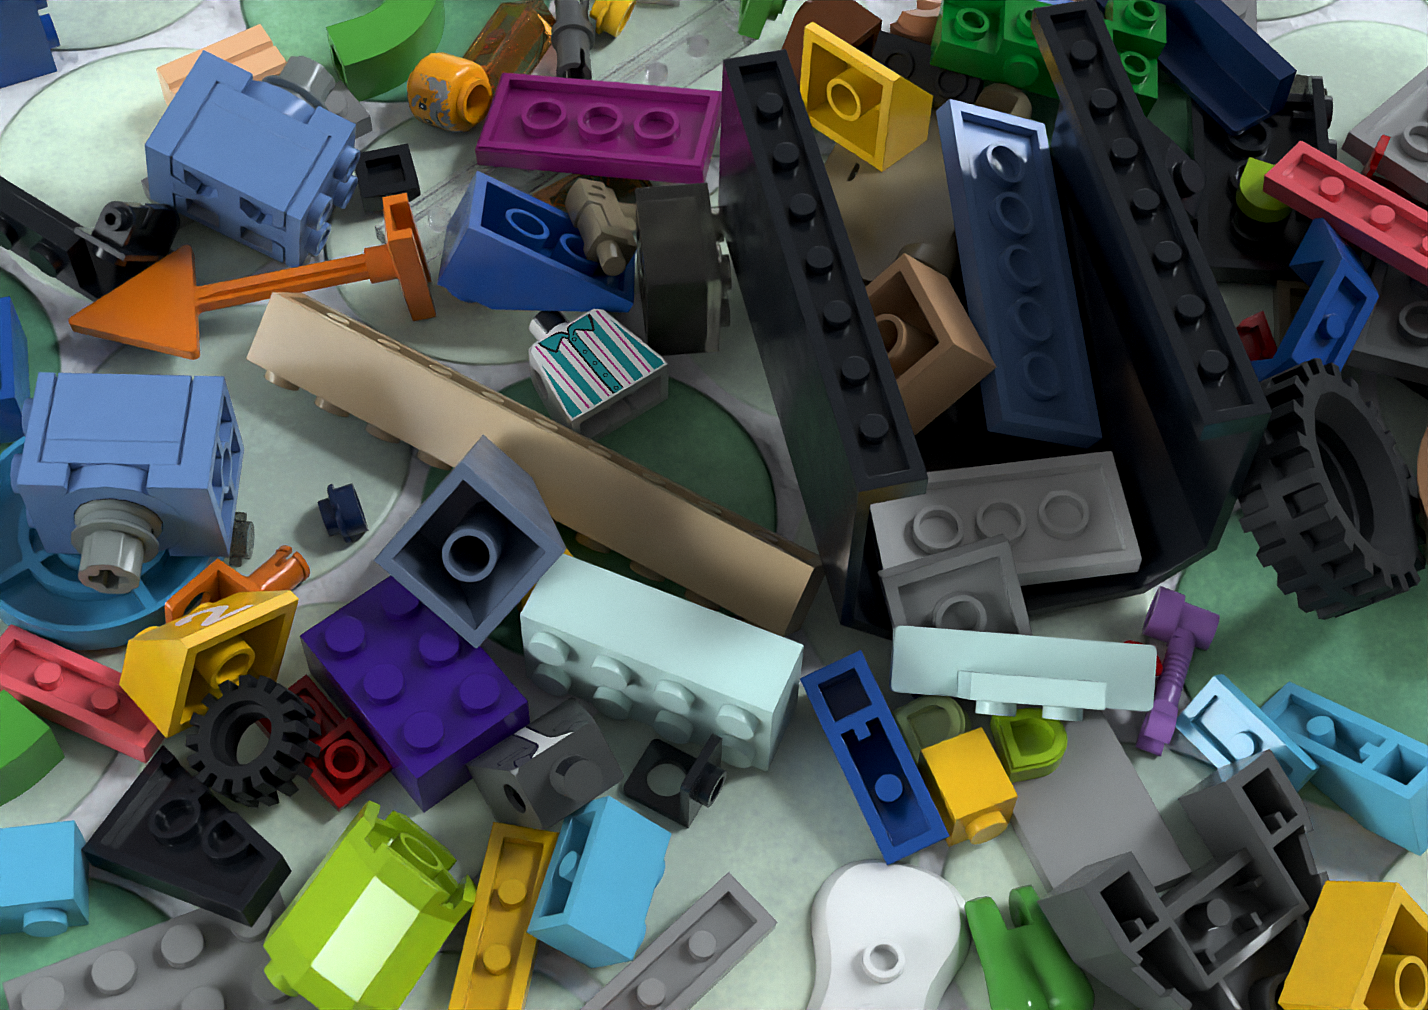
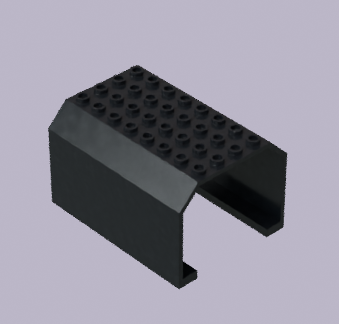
M1080 0L1034 8L1030 24L1060 98L1050 145V156L1103 437L1088 449L988 431L980 382L914 436L786 49L723 59L718 217L840 625L892 641L893 629L877 574L879 570L868 523L869 509L871 504L926 494L929 479L927 472L1112 451L1142 557L1138 572L1021 586L1028 617L1144 594L1217 550L1272 411L1095 0ZM960 264L951 282V286L969 316Z

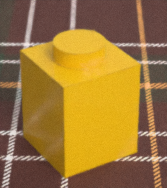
M982 727L921 749L917 768L950 837L945 839L948 847L968 839L972 844H981L997 837L1006 830L1010 823L1018 795Z

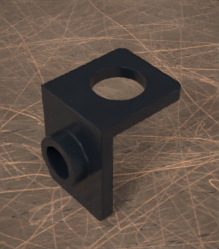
M713 733L698 758L660 739H653L623 786L624 795L689 828L702 805L709 808L718 797L724 785L727 771L721 768L722 737ZM661 764H672L679 767L686 776L681 784L680 792L672 796H661L653 792L647 783L650 771Z

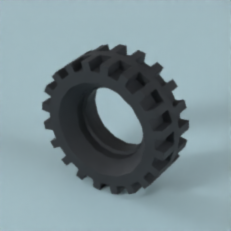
M1321 358L1305 361L1260 381L1259 383L1272 414L1238 496L1244 517L1238 520L1244 533L1251 531L1260 547L1256 556L1262 566L1265 568L1272 565L1277 572L1278 588L1284 595L1296 592L1298 608L1305 613L1316 610L1318 619L1326 620L1356 611L1409 591V588L1417 586L1421 581L1417 572L1425 569L1426 559L1418 549V546L1426 544L1425 531L1416 521L1415 514L1420 513L1418 498L1410 494L1406 479L1411 478L1407 465L1399 463L1393 450L1396 441L1391 431L1384 432L1377 421L1378 410L1373 402L1370 400L1364 403L1359 397V385L1352 377L1342 380L1339 366L1332 362L1323 365Z

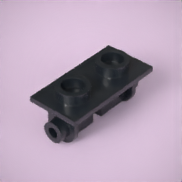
M879 31L871 58L933 96L932 106L940 108L948 99L974 105L984 87V81L981 78L930 65L931 45L885 31Z
M112 201L102 209L94 228L76 227L74 233L93 243L92 252L107 262L126 266L128 261H137L141 264L152 266L174 252L170 248L179 230L180 218L177 211L167 204L145 203V205H142L141 203Z

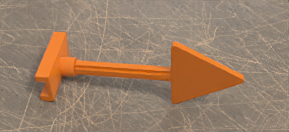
M407 193L382 197L386 244L364 248V254L196 286L195 255L190 245H183L71 316L68 322L72 330L77 333L196 360L200 357L198 321L200 313L270 299L272 292L302 293L370 279L372 284L398 279L413 321L436 317V310L428 283L432 282L428 263Z

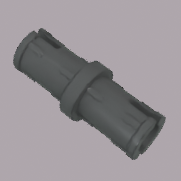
M554 0L556 23L551 29V44L557 53L556 77L566 78L567 70L568 78L591 80L590 50L595 44V33L588 17L589 0H580V3L578 0Z

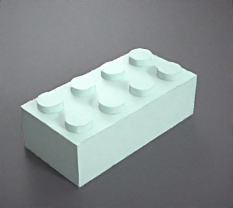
M562 554L539 579L520 614L526 677L532 679L537 687L549 694L565 696L568 693L588 701L599 712L610 718L625 720L629 717L652 726L661 737L674 743L686 744L690 741L704 747L710 736L714 733L722 737L721 760L735 767L748 768L753 766L768 772L797 707L804 645L585 561Z

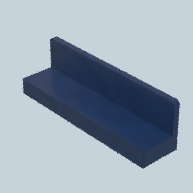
M1095 0L1099 10L1105 15V6L1108 0ZM1151 0L1166 5V45L1157 59V66L1229 135L1238 136L1284 109L1297 70L1223 1Z

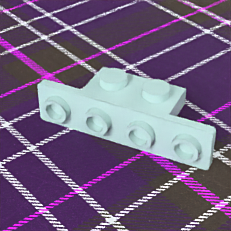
M898 625L893 629L889 688L891 691L898 693L950 696L976 700L975 713L1016 716L1018 703L1043 705L1042 718L1083 721V709L1105 710V708L1150 711L1154 703L1157 649L1153 645Z

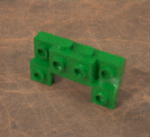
M942 0L931 43L930 65L1060 99L1030 27L1033 9L1052 4L1037 0ZM1108 0L1105 6V19L1103 20L1143 113L1147 118L1158 99L1157 59L1166 45V5L1151 0Z

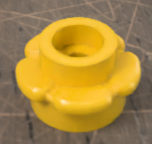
M595 0L589 17L596 20L595 32L601 34L605 31L617 38L626 26L637 0Z

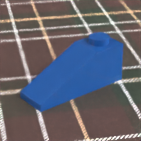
M859 650L800 678L887 866L950 837L862 651Z

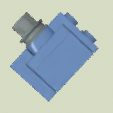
M203 50L145 143L150 199L160 204L170 205L174 209L176 208L178 213L281 263L286 260L285 265L291 268L302 266L309 253L318 256L331 231L332 225L327 223L336 206L345 209L355 192L358 177L352 174L361 153L360 150L354 148L356 124L330 112L325 105L326 100L336 85L334 77L327 72L325 67L310 58L291 56L279 76L269 75L264 77L262 81L253 80L252 73Z
M38 372L34 397L26 398L23 404L22 428L26 438L23 453L15 454L12 459L10 478L13 492L21 494L25 503L28 525L30 528H36L47 553L81 554L78 579L86 587L107 594H125L137 588L140 583L143 563L151 561L158 552L165 549L169 550L170 556L229 557L244 445L224 376H194V380H192V377L188 375L58 373L57 377L52 372Z

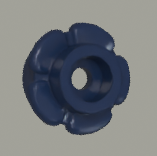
M353 483L335 488L333 484H329L327 487L328 498L318 501L324 525L330 537L341 533L344 541L350 544L352 543L351 536L368 531L360 500Z

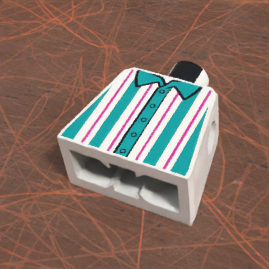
M593 309L572 322H569L561 311H540L532 319L529 330L538 341L528 350L531 380L552 420L596 442L668 399L667 361L603 309Z

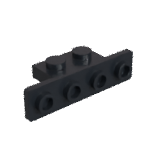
M0 176V246L11 250L35 265L46 275L56 278L95 302L149 267L137 261H128L126 266H119L99 258L92 252L94 244L74 233L75 228L83 227L82 225Z

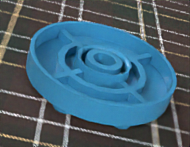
M21 437L0 454V619L8 626L12 624L66 649L99 650L126 645L128 640L134 638L142 630L151 626L160 627L166 624L165 603L217 558L224 561L225 557L170 556L169 550L165 549L158 552L151 561L143 563L139 586L132 589L129 593L107 594L86 587L78 579L81 554L47 553L36 528H30L28 525L26 506L21 494H15L12 490L10 478L12 459L15 454L23 453L26 437ZM203 593L197 595L189 603V605L185 609L184 614H186L190 609H192V607L202 598Z

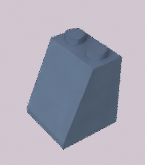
M483 434L403 524L374 561L477 649L565 552L566 546L533 478Z

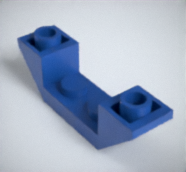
M1323 217L1313 219L1289 264V267L1310 287L1273 359L1250 361L1259 382L1313 358H1321L1323 365L1332 362L1339 366L1341 372L1379 298V294L1359 255Z

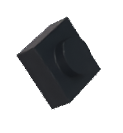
M408 143L360 153L354 172L355 176L358 177L357 184L365 213L383 210L382 197L407 193L410 204L422 202L420 186Z

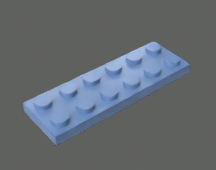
M948 99L936 111L968 313L971 322L996 365V368L980 381L987 430L1088 449L1103 437L1045 123Z

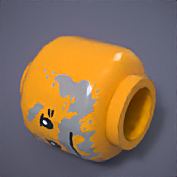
M444 52L430 53L420 60L407 81L408 103L415 118L428 125L453 133L467 132L487 116L493 98L488 76L482 66L471 60Z

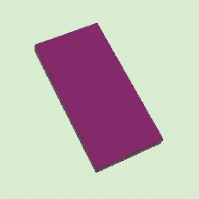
M502 73L475 148L477 165L704 185L721 123L722 91Z

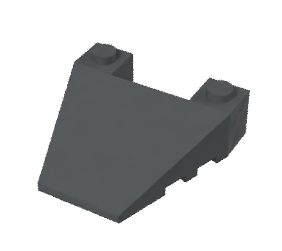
M1268 749L1220 767L1178 798L1213 858L1162 897L1158 896L1132 851L1084 866L1037 901L1073 962L1141 1010H1284L1277 1002L1283 990L1285 979L1290 972L1325 881L1330 880L1327 871L1318 874L1305 833L1314 831L1308 810L1274 754Z

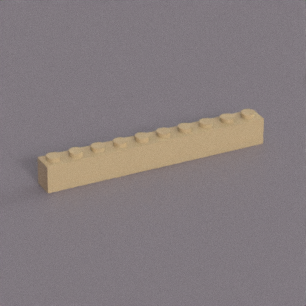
M272 292L246 357V360L266 369L264 378L269 382L293 391H298L299 388H302L316 395L314 403L319 408L342 417H348L349 414H352L366 421L365 430L369 434L390 443L397 444L402 440L419 449L416 455L417 458L428 465L442 470H451L452 467H455L484 434L533 478L555 525L558 521L577 531L575 539L582 545L601 553H610L611 549L631 559L629 567L634 572L658 582H664L665 578L670 579L687 588L684 593L687 599L705 608L718 611L720 607H723L741 616L742 622L782 637L801 629L825 577L818 554L303 293Z

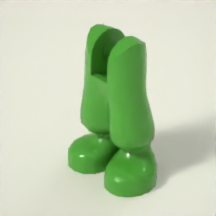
M1032 885L1017 887L1009 893V911L1015 927L1013 929H1007L1002 915L991 897H978L966 902L964 905L965 914L983 968L991 1010H1093L1095 994L1092 985L1082 968L1073 962L1037 903L1040 898Z

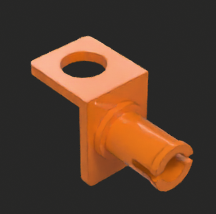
M287 545L279 547L273 556L248 577L241 575L217 558L165 603L166 624L183 617L189 603L200 593H203L199 605L207 602L215 603L238 592L292 590L310 576L309 566L297 551L286 560V557L292 553V547Z

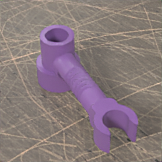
M1159 586L1150 604L1143 624L1142 634L1167 643V650L1162 664L1163 671L1158 677L1154 690L1153 708L1150 711H1146L1136 741L1137 748L1160 757L1164 744L1170 743L1174 733L1178 714L1177 707L1194 649L1197 647L1207 651L1214 638L1220 619L1219 614L1185 602L1184 594Z

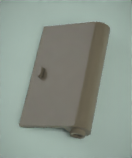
M997 83L985 87L975 103L976 106L1029 120L1032 117V105L1028 97L1018 88L1008 84ZM932 106L927 141L883 172L837 142L824 164L865 287L904 253L946 276L950 284L959 268L960 258L936 111L939 109Z

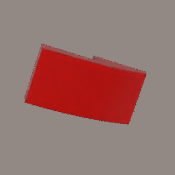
M306 674L288 688V690L304 699L303 702L312 707L316 714L312 720L318 723L321 728L322 736L309 739L320 746L321 750L319 759L307 757L304 764L314 770L306 781L340 812L392 771L393 767L352 718L348 717L345 720ZM262 718L254 722L266 737L270 739V720Z

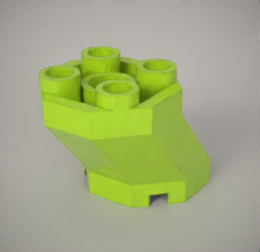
M368 801L349 823L291 904L271 926L263 944V947L271 957L269 963L264 967V973L270 982L286 995L297 997L300 994L319 1010H398L453 928L475 902L477 885L470 876L466 874L458 884L450 874L449 870L457 860L448 848L405 814L393 810L385 820L377 818L381 805L372 801Z

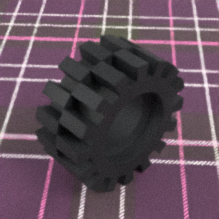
M250 674L240 675L239 686L230 680L222 682L218 686L223 696L218 699L208 693L201 701V703L209 708L206 715L202 716L194 712L189 722L199 729L198 734L186 735L185 746L197 752L187 757L189 766L199 772L195 777L202 784L236 803L240 802L247 807L258 808L259 801L267 806L278 804L280 802L277 790L291 797L299 790L292 781L296 775L308 780L314 771L304 763L307 757L319 759L321 747L309 740L322 736L320 725L312 720L316 714L311 706L303 702L304 699L269 677L260 675L259 679H256ZM262 718H268L271 722V735L267 746L250 763L239 764L237 761V747L243 733L254 722Z

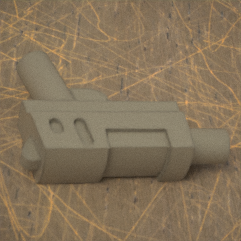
M579 178L573 184L565 200V207L573 227L578 228L584 242L583 251L586 259L600 263L604 273L608 276L621 274L638 248L632 234L636 227L649 228L653 225L655 221L654 208L651 205L618 202L613 189L606 188L604 182Z

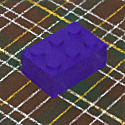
M391 575L300 635L311 675L346 718H352L393 768L390 772L424 813L473 779L465 765L467 762L530 723L528 701L481 646L477 649L473 647Z

